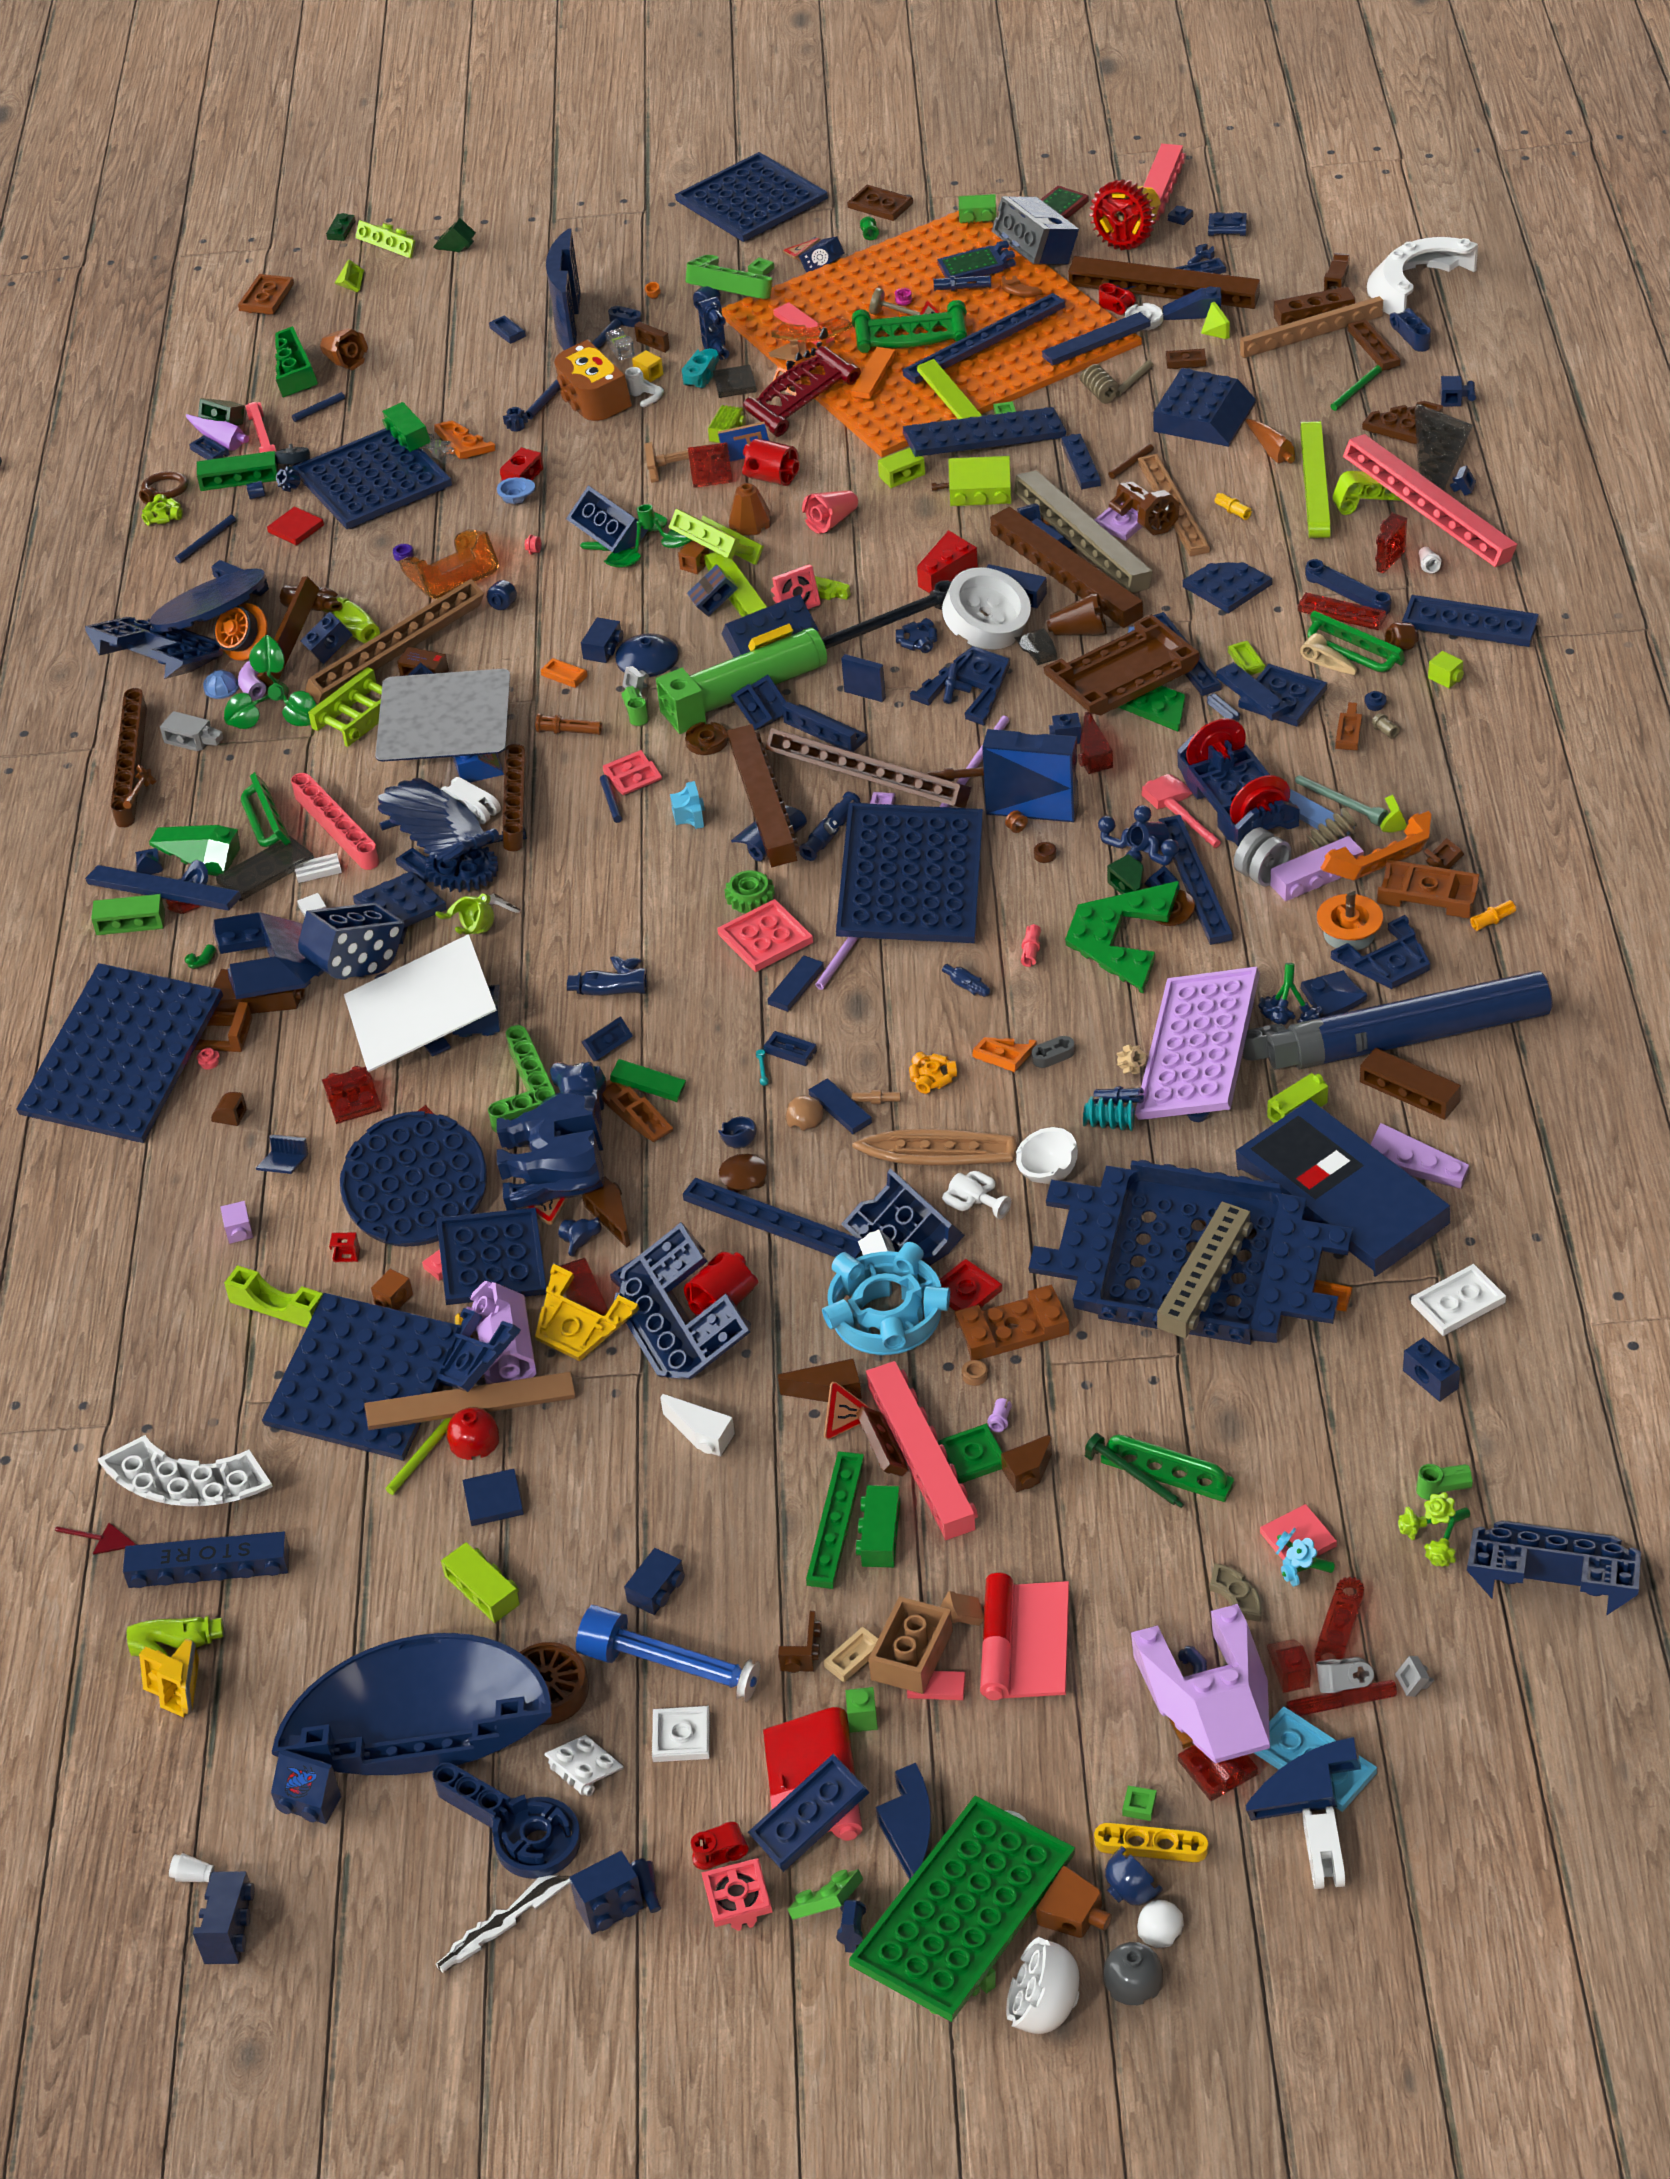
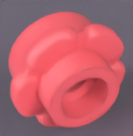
M531 534L526 538L525 549L529 554L532 555L533 553L540 552L541 539L539 536Z
M205 1048L198 1053L196 1059L203 1069H213L219 1063L218 1058L220 1054L216 1050Z

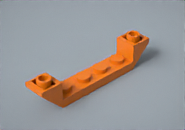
M1426 811L1422 814L1416 813L1408 820L1409 824L1404 830L1407 837L1399 842L1393 841L1383 849L1377 848L1371 854L1361 855L1357 858L1351 854L1346 846L1338 850L1332 849L1325 855V860L1320 868L1325 872L1354 881L1386 867L1388 859L1400 861L1422 850L1429 838L1431 813Z

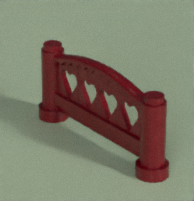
M820 346L815 352L816 357L799 363L781 374L766 387L757 399L747 398L743 403V407L760 422H765V425L773 435L780 437L789 427V422L786 420L789 416L841 379L848 385L856 383L861 374L860 368L854 364L847 363L827 347ZM817 366H823L825 375L813 374L810 371L815 370ZM803 376H808L811 385L797 384L795 382L801 380ZM793 386L796 395H787L781 392L785 391L787 387ZM773 397H780L782 405H770L767 402L772 401Z

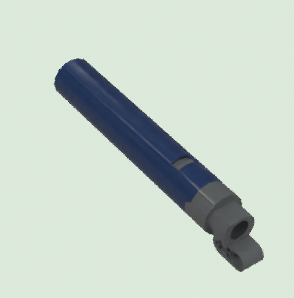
M1538 970L1289 1025L1288 1029L1280 1024L1263 1026L1247 1031L1243 1058L1251 1061L1269 1058L1274 1070L1296 1066L1300 1070L1368 1055L1375 1047L1386 1051L1546 1016L1550 1014L1553 1007L1552 992L1546 976Z

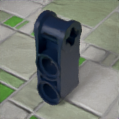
M1407 308L1400 313L1394 312L1390 314L1392 328L1415 351L1424 352L1429 350L1431 329L1411 308Z

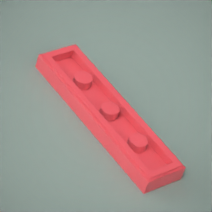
M789 302L773 310L774 316L816 345L817 342L821 341L819 335L823 326ZM827 330L829 336L826 338V344L834 340V334Z

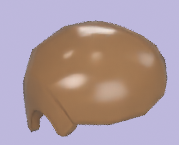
M801 1095L795 1097L788 1104L785 1120L790 1128L794 1125L798 1126L802 1131L815 1128L822 1122L823 1106L818 1100L810 1096Z

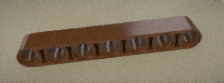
M516 743L508 745L505 749L503 847L505 850L512 852L522 849L524 830L525 748L523 745Z

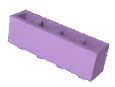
M1349 836L1271 868L1270 886L1286 902L1342 878L1341 876L1325 872L1320 868L1325 860V855L1330 850H1338L1346 846L1355 858L1364 855V851Z

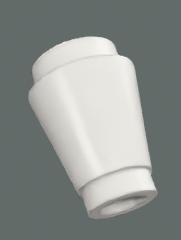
M1429 547L1421 548L1419 550L1422 570L1427 573L1437 572L1441 566V558Z
M185 1853L181 1855L175 1854L171 1861L169 1877L175 1878L176 1882L209 1883L211 1873L214 1872V1865H209Z

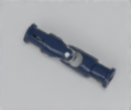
M845 792L842 801L834 805L827 817L808 836V841L801 844L799 854L805 860L814 861L817 858V853L824 849L836 835L839 826L847 822L848 804L852 800V803H861L860 798L855 793Z

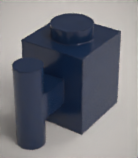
M1441 376L1440 399L1443 407L1461 406L1462 397H1468L1469 401L1476 399L1474 381H1468L1467 385H1462L1461 376Z

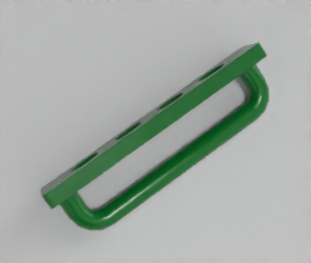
M1313 611L1310 615L1312 625L1307 631L1308 638L1319 629L1387 659L1385 663L1381 664L1326 640L1327 646L1338 651L1349 660L1377 672H1386L1395 663L1402 666L1406 661L1403 650L1397 646L1317 611Z
M254 772L250 775L253 784L243 791L241 803L255 837L262 847H270L279 840L288 845L291 843L290 837L268 786ZM257 792L274 832L268 838H265L249 800L250 796Z
M1120 1434L1112 1436L1106 1445L1122 1458L1126 1455L1136 1456L1137 1459L1129 1463L1153 1480L1222 1502L1227 1500L1234 1486V1478L1226 1475L1221 1467L1211 1462ZM1101 1455V1463L1123 1470ZM1156 1462L1161 1464L1162 1467L1158 1470H1151L1147 1466L1150 1463ZM1181 1470L1186 1472L1187 1475L1183 1478H1177L1173 1476V1473ZM1206 1478L1211 1480L1212 1483L1208 1486H1202L1198 1481Z

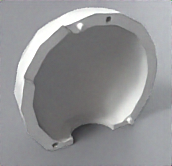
M1055 1127L1040 1129L1030 1134L1021 1142L1016 1151V1164L1019 1171L1032 1182L1050 1184L1051 1179L1060 1181L1065 1179L1075 1166L1078 1154L1077 1143L1073 1135L1065 1129Z

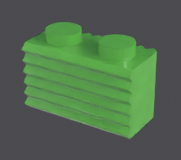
M995 194L958 196L960 223L995 221Z

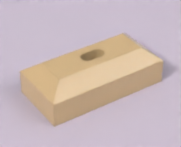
M861 1627L824 1660V1667L845 1683L869 1661L868 1659L878 1638L864 1627Z

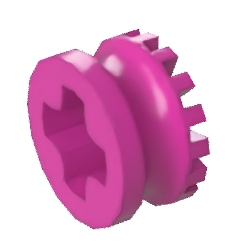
M908 288L896 290L895 302L898 305L910 304L912 302L911 290Z

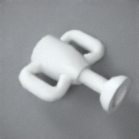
M972 1171L967 1175L962 1173L956 1174L949 1184L948 1191L942 1197V1200L947 1205L960 1211L970 1209L973 1204L983 1203L992 1208L993 1214L997 1219L1004 1218L1011 1206V1198L1008 1196H1001L996 1199L986 1194L995 1188V1181L979 1171Z

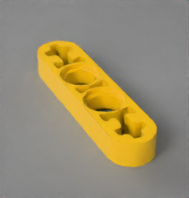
M1103 1823L1094 1832L1096 1848L1100 1852L1114 1854L1121 1846L1126 1849L1123 1855L1129 1856L1131 1854L1137 1857L1185 1862H1200L1208 1854L1207 1838L1202 1833L1194 1831ZM1105 1835H1111L1108 1842L1104 1841ZM1120 1835L1123 1836V1844L1119 1842ZM1133 1836H1140L1144 1839V1843L1140 1846H1133L1128 1840ZM1162 1839H1169L1174 1845L1169 1849H1162L1158 1846V1842ZM1179 1841L1183 1842L1182 1850H1179ZM1195 1843L1198 1844V1848L1196 1851L1191 1850L1193 1844Z

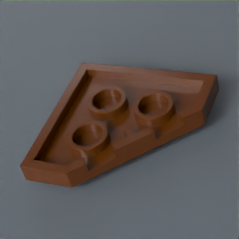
M1421 401L1417 402V406L1407 408L1406 405L1390 408V411L1385 413L1374 411L1364 420L1362 430L1418 445L1443 413V405Z

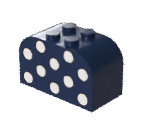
M376 902L307 910L299 937L298 949L303 957L335 979L346 980L350 977H364L365 975L377 974L385 970L393 962L398 951L405 922Z

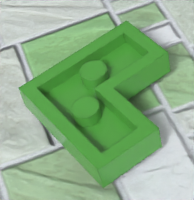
M846 1869L834 1873L831 1876L832 1880L820 1890L812 1892L809 1889L795 1896L796 1900L788 1908L792 1920L842 1906L845 1900L849 1898L864 1880L859 1869L847 1872Z

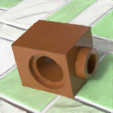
M693 540L687 543L678 552L680 569L698 575L706 566L704 556L709 554V548Z
M389 1269L371 1287L374 1304L394 1310H399L413 1295L410 1279L392 1269Z

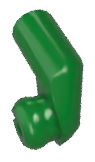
M208 944L201 955L196 957L194 953L188 954L185 957V963L191 969L208 965L216 953V948Z

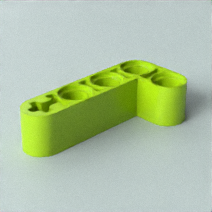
M1363 471L1344 472L1340 476L1332 496L1333 502L1342 515L1353 513L1357 508L1360 498L1403 501Z

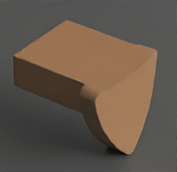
M949 1591L940 1606L951 1610L952 1624L961 1622L980 1626L984 1621L978 1597Z

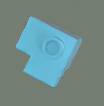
M695 781L687 782L686 787L681 792L670 794L676 825L691 824L695 829L703 828L702 811L705 810L703 798H699Z

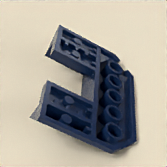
M123 617L85 626V631L99 656L125 649L156 659L160 664H165L164 679L193 672L223 655V649L217 644L216 640L185 629L171 627V631L159 632L154 630L149 618L146 621L135 620V617Z
M261 912L214 919L212 930L220 954L266 947L269 954L268 958L232 963L230 968H227L228 977L236 999L306 988L311 984V978L314 976L319 977L324 973L322 969L303 957L299 952L298 942L303 923Z
M681 1222L622 1269L620 1275L622 1282L619 1293L615 1294L614 1301L620 1295L638 1304L639 1310L626 1321V1324L655 1373L659 1377L691 1380L751 1332V1322L741 1315L727 1294L723 1295L690 1321L672 1289L708 1261L703 1254L705 1249Z
M1499 1521L1494 1523V1528L1485 1530L1482 1526L1473 1529L1467 1571L1491 1599L1493 1598L1495 1580H1501L1506 1584L1523 1583L1525 1578L1581 1586L1580 1592H1586L1591 1596L1608 1595L1607 1616L1638 1595L1641 1551L1634 1547L1629 1548V1550L1621 1546L1622 1540L1612 1535Z

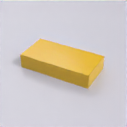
M789 623L752 638L748 647L750 651L790 636L793 629Z

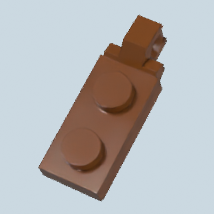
M1348 702L1347 713H1340L1335 749L1358 750L1362 714H1357V703Z

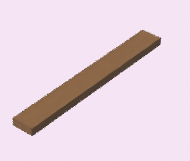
M1158 454L1138 458V464L1154 492L1165 490L1180 503L1179 517L1173 527L1189 556L1209 553L1210 546Z
M564 1372L473 1386L469 1392L453 1389L364 1403L368 1430L452 1418L458 1411L468 1407H478L491 1412L575 1399V1392L571 1373Z

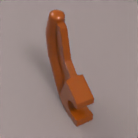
M1002 276V289L1004 292L1019 297H1033L1042 294V290L1038 287L1021 284L1016 276H1012V280H1006V276Z

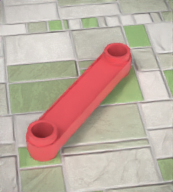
M248 403V405H245L248 419H253L261 444L259 452H276L275 445H270L261 418L264 417L261 403Z

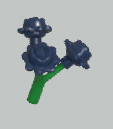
M1285 963L1284 984L1277 995H1273L1272 998L1266 996V998L1261 997L1258 1007L1261 1014L1276 1024L1286 1025L1290 1019H1295L1296 1017L1287 1008L1289 1003L1287 997L1290 988L1300 1003L1299 1008L1302 1011L1300 1018L1296 1021L1297 1023L1321 1018L1320 1014L1323 1013L1321 1007H1310L1308 1002H1304L1293 983L1294 963Z

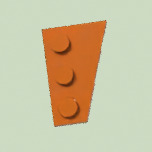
M452 420L434 424V431L445 443L449 444V448L459 459H468L472 456L495 451V444L493 442H484L482 436L470 434L469 429Z

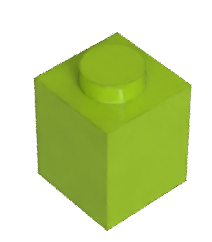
M1441 651L1429 661L1428 679L1450 689L1463 678V660Z

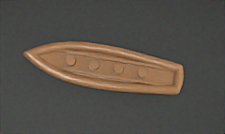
M946 1129L895 1130L868 1136L852 1144L854 1149L869 1156L910 1165L1006 1163L1014 1160L1017 1151V1142L1014 1136Z

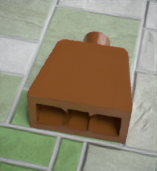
M1065 1866L1061 1868L1036 1908L1037 1925L1078 1938L1084 1937L1091 1925L1105 1931L1111 1922L1112 1914L1101 1910V1891Z

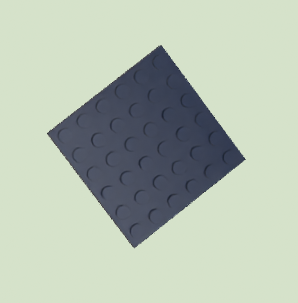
M758 152L676 193L675 199L693 212L745 242L777 226L781 222L806 211L810 207L820 204L828 199V192Z
M386 428L293 466L294 470L299 471V476L304 485L346 529L354 528L361 523L373 520L380 515L389 513L392 510L425 498L452 485L451 478L421 448L409 452L405 446L402 447L398 438H394L391 431L386 430Z
M324 1293L262 1418V1422L265 1426L404 1461L422 1422L368 1430L364 1403L436 1392L441 1382L437 1379L445 1352L447 1349L452 1350L457 1338L452 1336L455 1327L461 1329L462 1326Z

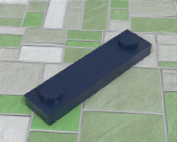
M1234 662L1216 671L1217 679L1271 721L1289 712V705Z

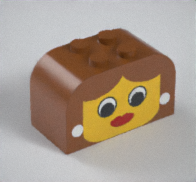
M588 339L562 351L556 356L554 364L557 380L561 388V396L565 402L571 405L574 411H577L585 419L591 421L604 420L632 406L625 374Z

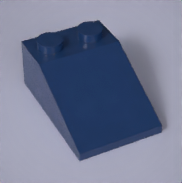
M500 984L488 985L497 1011L453 1031V1035L470 1037L472 1034L482 1033L484 1036H491L496 1034V1032H500Z

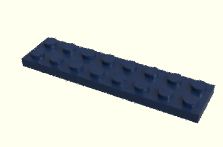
M1045 407L1042 409L903 426V434L914 456L918 457L1057 439L1066 436V429L1054 407Z

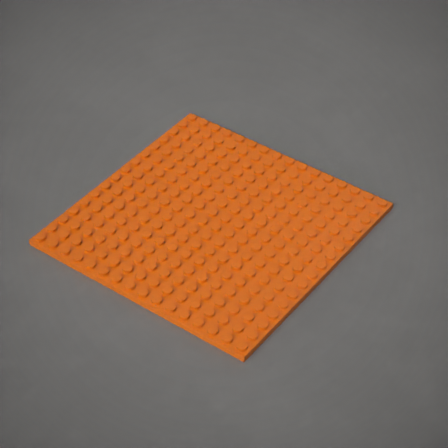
M959 211L933 220L923 226H918L913 230L872 245L845 258H840L833 263L823 265L816 270L809 271L782 284H777L772 287L771 298L769 299L750 296L722 308V316L726 319L727 323L776 366L787 370L786 362L788 360L770 357L769 352L789 344L790 340L805 338L774 316V309L789 302L833 333L834 340L827 343L825 347L847 363L856 365L862 373L876 347H871L867 353H862L858 350L855 328L852 325L851 317L857 310L869 312L870 301L876 288L884 290L885 302L898 305L895 302V291L899 288L910 289L912 302L907 305L898 306L920 313L927 301L940 313L947 312L948 304L954 300L964 302L967 311L965 321L968 336L1052 293L1065 300V308L944 369L980 414L993 410V404L1011 402L1078 373L1093 364L1101 363L1142 345V338L1133 333L1052 366L1042 357L1043 350L1118 321V319L1048 265L1031 263L1010 245L1009 248H1003L1001 251L1004 249H1008V251L1013 250L1015 254L1013 259L1016 265L1003 269L1001 272L990 274L991 288L955 289L952 292L951 290L934 291L933 279L945 278L938 266L937 259L990 245L995 246L997 242L1003 241L992 232L993 223L991 221L960 223ZM1002 276H1006V280H1012V276H1016L1021 284L1038 287L1042 290V294L1033 297H1019L1004 292L1002 289ZM882 306L881 311L877 315L870 314L871 320L912 316ZM941 325L937 326L933 332L947 331V329ZM919 327L914 334L928 333V331L923 327ZM899 329L895 336L908 335L909 333L904 329ZM880 331L875 337H889L890 335L885 331ZM805 338L806 350L810 351L811 354V349H817V346ZM950 339L925 346L888 348L895 349V357L870 399L852 397L851 390L855 383L848 385L842 379L814 399L880 457H885L909 446L903 434V426L957 419L925 379L914 384L903 376L904 368L940 351L956 341ZM817 366L810 373L825 375L824 367ZM803 376L802 378L805 379L803 384L811 385L809 377Z

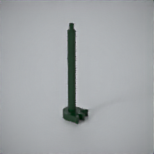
M1095 1433L1088 1440L1084 1455L1087 1459L1091 1461L1095 1453H1100L1172 1505L1176 1504L1180 1508L1184 1506V1503L1179 1501V1497L1105 1446V1438L1102 1435Z

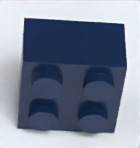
M622 1850L569 1877L576 1909L591 1934L604 1931L615 1922L625 1917H631L644 1908L638 1877Z

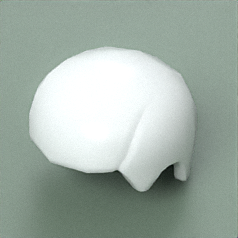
M1159 1899L1151 1901L1143 1907L1139 1914L1137 1924L1138 1936L1146 1944L1155 1948L1170 1947L1178 1935L1182 1933V1927L1184 1926L1183 1914L1171 1902Z

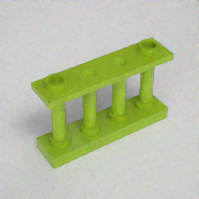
M680 509L675 510L669 525L670 529L726 558L733 559L735 554L754 565H757L764 547L706 516H702L700 520Z
M367 667L311 709L308 714L312 729L319 731L328 724L342 732L344 744L349 747L379 724L381 699L376 702L365 696L370 691L382 695V686L376 683L374 670ZM359 702L369 708L360 713L350 707ZM343 713L354 720L346 725L335 718Z

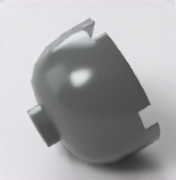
M1139 1942L1120 1944L1109 1953L1105 1960L1103 1971L1105 1988L1107 1987L1114 2000L1125 2005L1138 2006L1144 2004V2000L1151 1997L1152 1999L1155 1998L1163 1985V1968L1158 1955L1150 1947Z

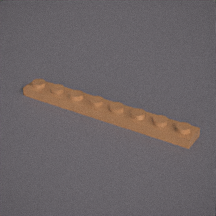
M1378 296L1240 338V355L1243 358H1247L1346 328L1349 323L1363 319L1369 321L1382 317L1383 299Z

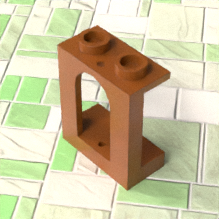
M239 1002L236 1012H214L207 1025L231 1026L228 1034L229 1041L199 1039L194 1050L211 1048L214 1051L242 1052L253 1019L248 1002Z

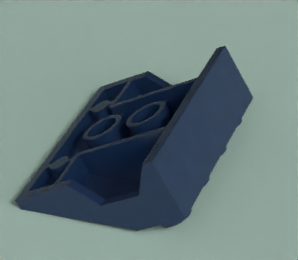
M891 1168L887 1172V1185L872 1200L860 1202L841 1223L854 1237L860 1239L880 1229L891 1239L895 1252H899L906 1242H913L921 1247L924 1253L921 1260L929 1266L948 1255L965 1236Z

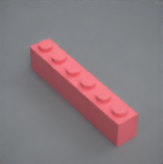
M1161 143L1143 186L1153 188L1159 196L1161 205L1155 220L1159 221L1161 213L1165 212V204L1169 202L1170 193L1172 194L1174 184L1177 183L1178 174L1181 173L1182 164L1185 163L1186 154L1183 153V145Z

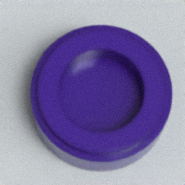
M409 544L395 546L393 548L394 559L399 562L412 559L414 556L412 546Z

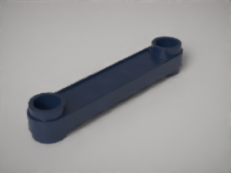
M1312 559L1307 562L1305 567L1307 581L1318 583L1373 610L1374 614L1378 616L1389 614L1391 596L1388 593L1379 592L1324 565L1321 560Z

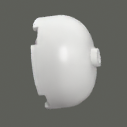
M1038 1937L1028 1945L1020 1958L1025 1963L1021 1966L1017 1979L1012 1978L1007 1998L1006 2016L1007 2020L1013 2021L1012 2027L1029 2033L1044 2034L1058 2028L1067 2019L1072 2008L1076 2006L1079 1999V1969L1073 1955L1065 1947Z

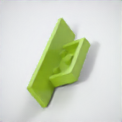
M362 220L358 222L357 239L408 258H412L416 241L413 239V235L407 234V230L402 228L394 229L392 224L383 223L381 226Z

